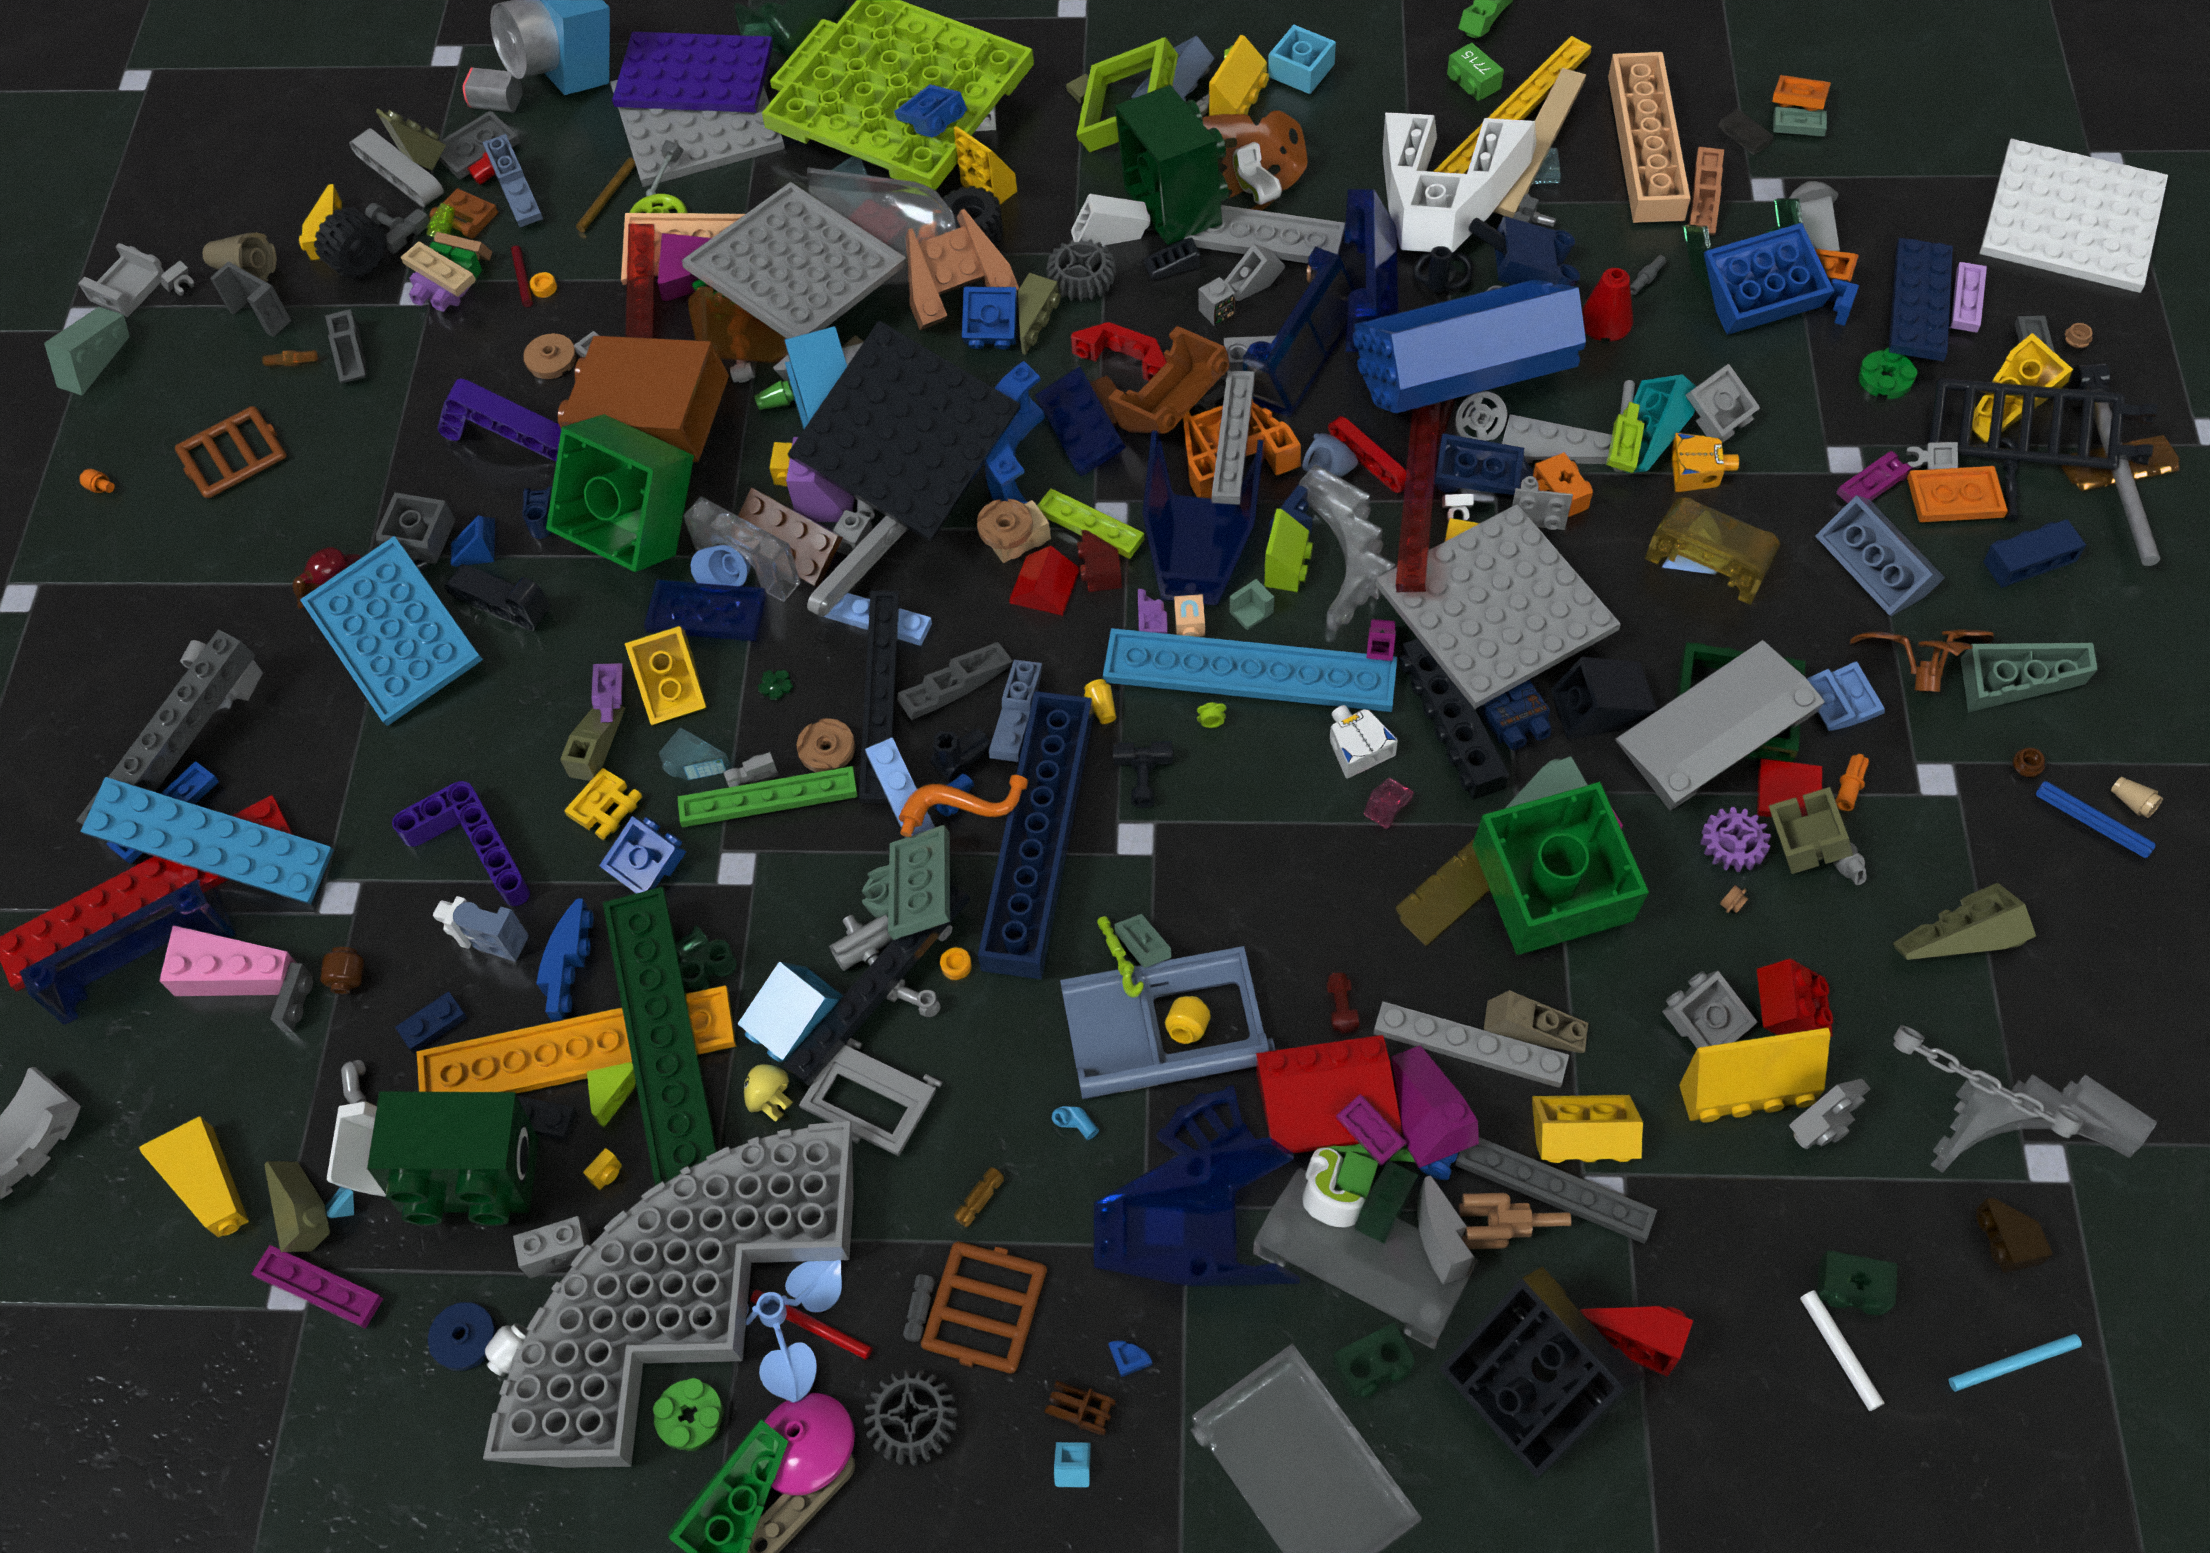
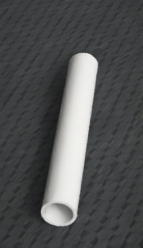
M1810 1291L1800 1297V1300L1867 1409L1872 1411L1885 1404L1816 1291Z

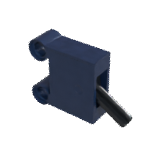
M1504 216L1497 230L1479 218L1473 219L1468 227L1471 233L1495 248L1498 281L1513 285L1534 279L1551 282L1553 285L1576 286L1581 275L1576 268L1563 264L1575 245L1574 237L1564 230H1552Z

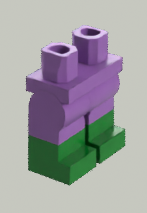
M433 241L430 244L429 248L473 273L475 279L482 272L475 252L456 247L453 249L452 246ZM415 272L410 277L413 287L409 296L414 304L422 306L427 299H430L432 307L436 310L445 311L449 305L458 306L461 302L460 298L465 295L469 288L457 297L418 272Z

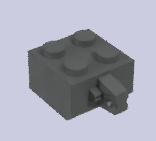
M394 493L376 532V541L380 546L395 536L413 562L424 560L426 563L437 564L456 519L446 501Z

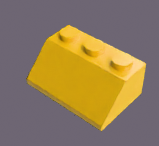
M1243 35L1238 37L1209 82V116L1221 114L1248 115L1250 106L1256 103L1260 90L1265 88L1268 83L1269 74L1267 73L1266 60Z
M1630 1095L1532 1096L1536 1146L1541 1160L1560 1163L1567 1159H1579L1584 1162H1595L1598 1159H1613L1618 1162L1642 1159L1643 1121Z

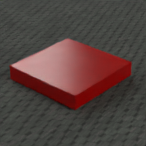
M1761 759L1758 772L1757 815L1772 817L1769 805L1796 797L1802 817L1808 816L1802 795L1822 790V766Z

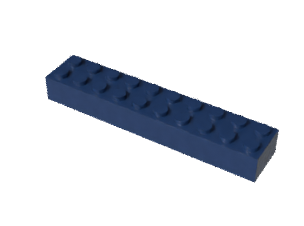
M1034 691L1016 774L1025 777L1028 780V785L1026 789L1022 790L1016 807L1007 816L978 952L979 964L983 972L1042 979L1094 718L1092 698Z

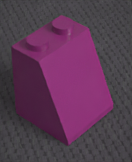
M662 233L658 272V287L662 301H669L696 292L692 287V283L699 278L683 268L682 260L712 238Z

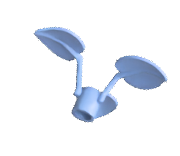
M841 1260L807 1261L797 1266L789 1274L785 1284L787 1293L796 1299H788L786 1296L781 1297L775 1292L764 1293L759 1297L756 1306H753L752 1313L746 1318V1325H749L759 1315L761 1322L765 1326L774 1327L781 1350L771 1351L763 1358L759 1374L764 1387L775 1396L792 1403L801 1401L811 1390L817 1373L816 1358L809 1346L802 1342L794 1343L788 1348L786 1346L780 1327L787 1316L785 1305L798 1306L802 1302L804 1308L810 1312H822L834 1306L842 1291Z

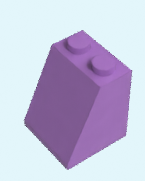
M793 437L792 446L794 445L798 437ZM790 458L786 483L795 511L815 522H838L845 510L853 512L854 496Z

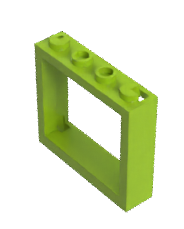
M1166 37L1091 65L1076 134L1079 142H1082L1089 152L1119 142L1116 116L1100 122L1107 84L1152 68L1147 93L1173 85L1178 53Z

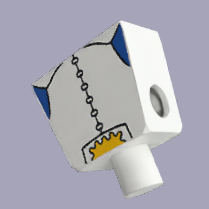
M1342 705L1332 712V717L1336 723L1330 729V742L1347 779L1396 756L1397 739L1369 710L1364 709L1352 715L1347 706Z

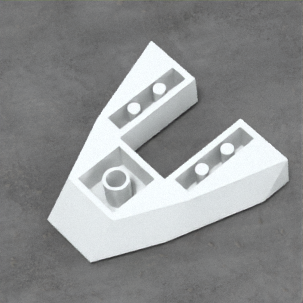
M1385 112L1383 162L1388 209L1401 250L1431 252L1434 247L1445 246L1453 253L1472 234L1468 227L1473 219L1479 218L1484 222L1531 163L1536 147L1535 121L1484 118L1467 174L1427 171L1437 140L1434 115Z

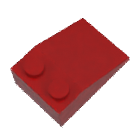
M1651 1306L1580 1310L1615 1349L1619 1347L1632 1362L1667 1377L1681 1358L1693 1320L1685 1317V1313L1673 1307Z

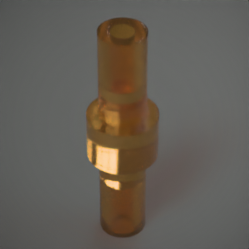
M288 350L283 351L282 354L263 356L262 360L264 366L284 364L287 367L297 366L300 362L317 361L318 355L315 350L303 352Z

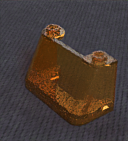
M700 286L688 299L689 315L695 341H711L720 359L779 363L788 355L785 339L787 338L730 299L722 298V293L713 295V287Z

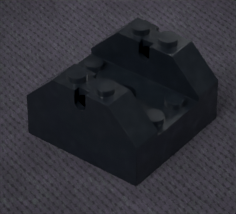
M1543 1267L1521 1278L1439 1368L1537 1479L1558 1464L1610 1415L1609 1412L1616 1408L1637 1387L1644 1376L1619 1347L1615 1349L1566 1297L1567 1292ZM1537 1356L1545 1368L1557 1370V1376L1554 1380L1546 1381L1538 1376L1534 1368V1361Z

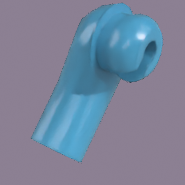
M1062 1106L1055 1109L1052 1113L1054 1124L1060 1127L1078 1128L1086 1140L1092 1139L1099 1132L1091 1118L1080 1107Z

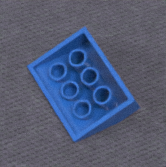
M1802 223L1704 252L1716 313L1726 335L1822 307L1834 292Z

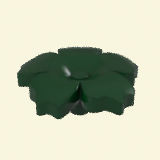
M785 669L782 671L777 670L775 675L770 670L763 672V677L761 678L763 683L757 685L759 693L764 696L769 695L770 700L782 698L784 696L783 693H790L793 688L791 680H789V673Z

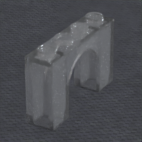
M701 496L683 515L696 552L718 545L732 547L753 566L762 591L785 602L801 583L789 543Z

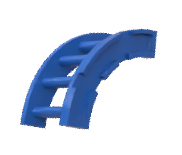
M1025 361L1014 367L994 388L1019 402L1020 409L985 461L986 481L992 501L1000 499L1002 502L1008 501V499H1015L1023 504L1027 503L1015 483V479L1025 473L1023 467L1015 458L1016 448L1019 441L1023 440L1031 429L1045 419L1044 411L1029 397L1028 391L1032 386L1041 381V378Z

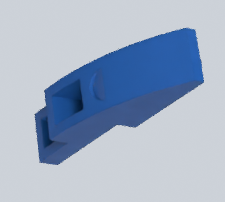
M576 899L564 913L549 938L540 963L536 984L544 996H547L545 1012L552 1022L566 1020L567 1013L571 1012L572 997L569 992L570 984L575 982L574 967H584L585 956L590 954L591 945L588 929L593 927L594 918L592 910L588 909L583 899Z

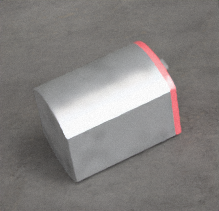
M471 67L463 83V94L470 108L515 113L522 97V86L520 79L513 77L508 71Z

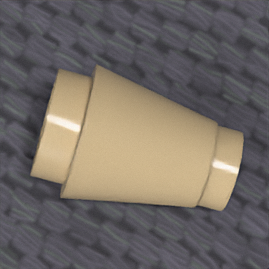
M2120 777L2111 789V792L2116 794L2138 816L2144 815L2147 818L2154 814L2163 800L2161 796L2157 795V790L2124 777Z

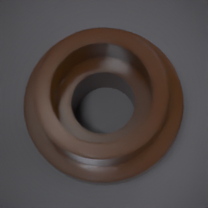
M2025 748L2015 754L2013 766L2023 776L2036 777L2044 770L2045 759L2039 750Z

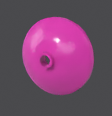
M808 1393L799 1402L792 1403L787 1400L774 1409L764 1421L788 1440L774 1482L771 1485V1488L780 1493L805 1495L825 1487L841 1473L851 1456L855 1438L852 1419L843 1405L828 1395ZM800 1430L795 1437H792L796 1431Z

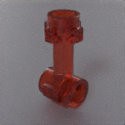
M1335 973L1328 977L1329 982L1326 985L1328 993L1334 992L1337 1011L1331 1012L1333 1031L1340 1030V1033L1353 1032L1354 1028H1359L1357 1009H1349L1346 991L1351 990V982L1347 980L1345 973Z

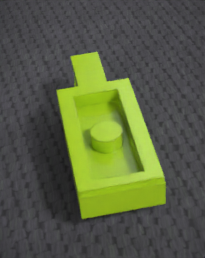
M1629 402L1626 410L1624 409L1623 415L1618 414L1614 422L1606 465L1633 473L1636 469L1645 425L1642 421L1637 420L1640 405Z

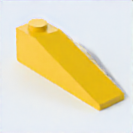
M2031 333L2010 351L1992 382L2062 388L2068 383L2073 369L2037 336ZM1985 393L1974 410L1972 431L1984 443H1988L1994 399V394ZM2006 395L2001 432L2021 419L2024 396ZM2035 397L2034 409L2049 398Z

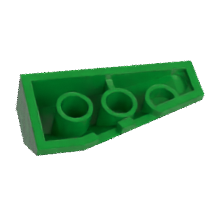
M760 1419L669 1530L668 1538L686 1553H747L788 1440Z

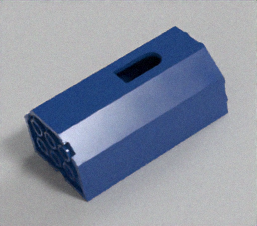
M1534 279L1354 324L1355 332H1353V341L1359 350L1360 359L1357 360L1360 374L1363 375L1372 400L1377 407L1393 413L1578 367L1580 357L1577 355L1578 351L1584 350L1586 344L1579 287L1563 284L1553 285L1551 282Z

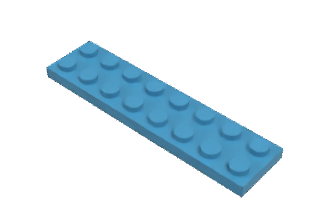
M105 777L80 831L94 838L310 905L334 851L332 847L108 777Z

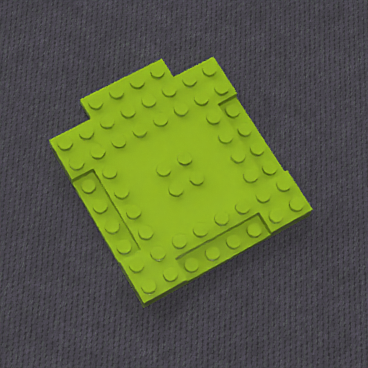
M856 0L837 24L822 19L770 80L771 87L780 92L762 112L764 125L769 130L807 144L812 139L888 169L891 178L933 194L957 164L958 156L954 127L957 126L972 136L1004 94L1010 96L1034 65L1033 49L901 0ZM929 84L961 92L967 111H965L962 118L947 125L944 132L932 138L917 134L913 124L898 121L894 113L895 110Z

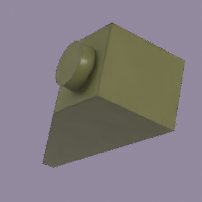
M267 1161L264 1165L280 1252H311L330 1234L325 1205L298 1162Z

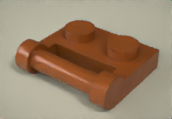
M457 188L439 207L432 208L429 217L431 221L438 224H446L461 231L464 236L473 239L497 215L498 210L496 205ZM450 214H452V215H454V216H456V217H458V218H461V219H463V220H465V221H467V222L465 223V222H463V221H461V220H458V219H456V218L450 216Z

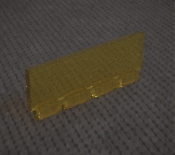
M1474 839L1458 852L1459 858L1453 856L1436 871L1438 877L1432 875L1415 890L1417 896L1411 893L1396 906L1397 912L1402 916L1400 921L1425 946L1490 890L1472 847Z

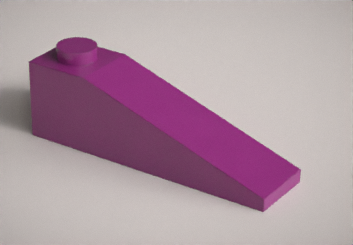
M1417 1046L1392 1056L1403 1138L1418 1168L1478 1145V1120L1460 1092L1421 1046Z

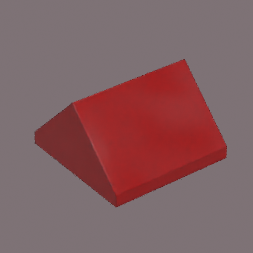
M1052 546L1029 554L1025 558L1009 603L1063 616L1080 569Z

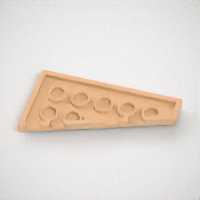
M625 213L621 272L622 285L658 276L662 233L713 238L745 214Z

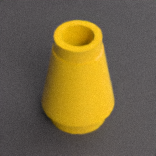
M1104 679L1088 683L1084 687V697L1092 698L1093 711L1100 723L1108 724L1116 720L1117 716L1115 714L1111 685L1107 684Z

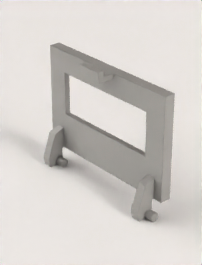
M850 1038L847 1041V1045L840 1049L814 1079L799 1106L828 1122L851 1121L853 1142L858 1144L862 1138L899 1156L936 1093V1086L940 1088L943 1082L925 1074L923 1080L927 1081V1084L855 1050L856 1048L860 1049L862 1043ZM838 1074L907 1107L893 1134L823 1101Z

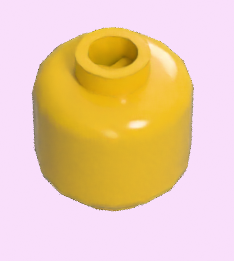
M1194 996L1176 999L1165 1020V1026L1171 1038L1182 1044H1189L1200 1040L1210 1021V1010L1201 999Z

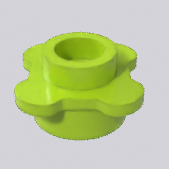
M1210 702L1197 708L1199 713L1197 721L1206 728H1215L1222 725L1226 718L1225 713H1223L1226 710V705Z

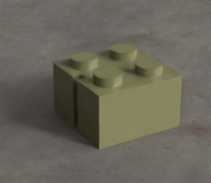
M1830 787L1802 795L1808 816L1802 817L1796 797L1769 805L1791 874L1819 866L1818 860L1824 859L1825 864L1853 856L1850 840Z

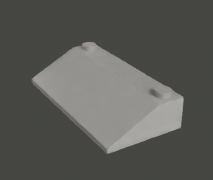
M1762 640L1616 738V741L1669 811H1672L1694 796L1699 787L1788 727L1792 726L1795 728L1817 713L1825 701L1799 671Z

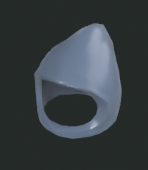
M1316 433L1313 436L1315 440L1308 448L1302 464L1303 470L1325 481H1333L1355 468L1358 464L1356 454L1341 440L1329 434ZM1315 451V453H1314V455H1313V458H1312L1311 462L1309 463L1310 457H1311V455L1313 454V452Z

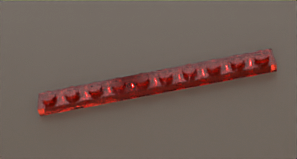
M1441 402L1412 409L1396 574V593L1426 592Z

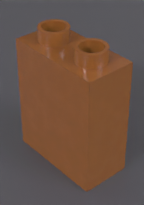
M593 336L586 356L579 358L576 363V382L569 400H563L559 406L558 423L560 428L566 425L605 414L694 455L693 462H699L729 374L711 341Z

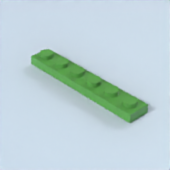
M850 766L677 797L680 824L682 827L855 798L858 797L854 768Z

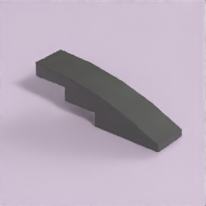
M998 642L950 659L949 667L925 675L923 683L898 692L897 701L910 719L913 720L937 710L982 686L1011 667L1013 660Z

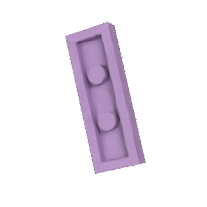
M1959 262L1956 270L1950 328L1978 332L1981 326L1987 266Z

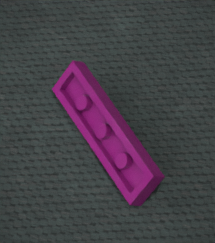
M269 1245L251 1274L267 1284L366 1329L383 1301L380 1295L287 1252H280V1249Z

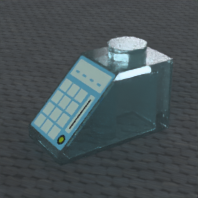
M681 727L658 753L663 763L662 768L673 777L678 775L687 781L724 774L723 772L731 769L726 753Z

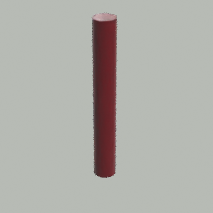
M513 246L511 253L522 304L524 307H530L533 302L520 246Z

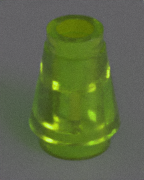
M441 202L426 226L428 228L426 234L435 238L436 232L451 235L456 208Z

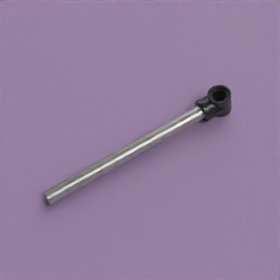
M2081 364L2074 366L2071 373L2072 389L2111 392L2108 387L2110 372L2106 364ZM2095 402L2093 417L2107 456L2112 413L2108 403ZM2119 459L2118 467L2111 471L2141 562L2144 566H2152L2160 561V555L2127 460Z

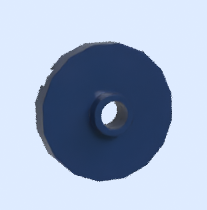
M459 1302L447 1307L436 1316L429 1328L427 1342L430 1354L440 1365L452 1371H466L479 1366L485 1360L486 1346L497 1333L495 1320L483 1307L472 1302ZM465 1330L464 1337L456 1340L458 1332Z

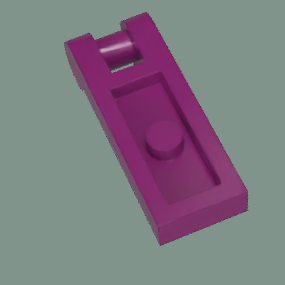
M1890 451L1839 486L1836 494L1847 503L1856 495L1872 501L1899 481H1904L1909 472L1913 471V468L1908 463L1903 464L1898 460L1899 456Z

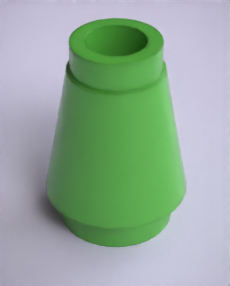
M780 380L759 394L754 395L759 410L791 405V402L795 401L789 380L784 382Z

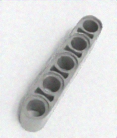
M367 129L349 142L351 149L357 157L420 206L425 207L444 193L441 184L434 176L410 160L372 129Z

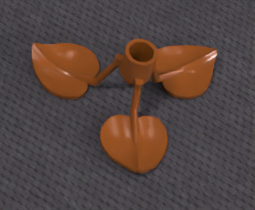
M1966 629L1942 631V635H1949L1946 642L1930 640L1918 643L1919 647H1934L1932 661H1920V667L1916 665L1907 636L1887 632H1866L1853 637L1850 640V644L1871 637L1885 638L1903 644L1911 666L1910 674H1916L1915 690L1940 692L1941 676L1943 675V667L1948 653L1951 652L1958 656L1964 650L1973 649V645L1954 642L1953 640L1967 636L1990 644L1994 639V633L1984 630ZM1942 649H1944L1940 661L1938 662L1939 652Z

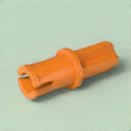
M1863 754L1851 757L1846 773L1840 778L1841 787L1835 799L1840 810L1852 811L1859 790L1864 788L1865 782L1863 779L1869 759L1864 757Z

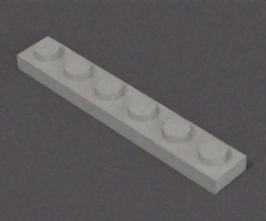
M1227 371L1212 489V503L1240 504L1255 381L1254 371Z
M1383 1001L1373 1033L1561 1088L1569 1055Z

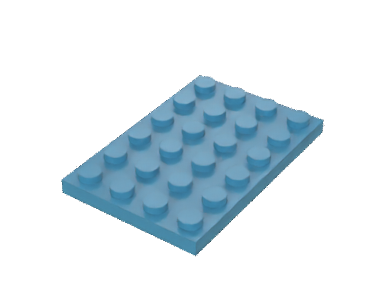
M395 536L300 599L382 722L387 726L483 660Z

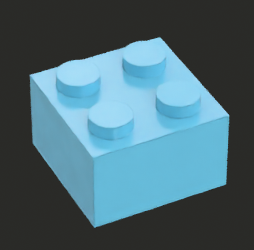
M1293 25L1269 53V78L1311 94L1335 64L1336 41Z

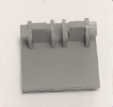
M1528 476L1522 480L1521 489H1515L1512 506L1518 504L1537 527L1550 530H1565L1573 494L1538 491V481L1535 477Z

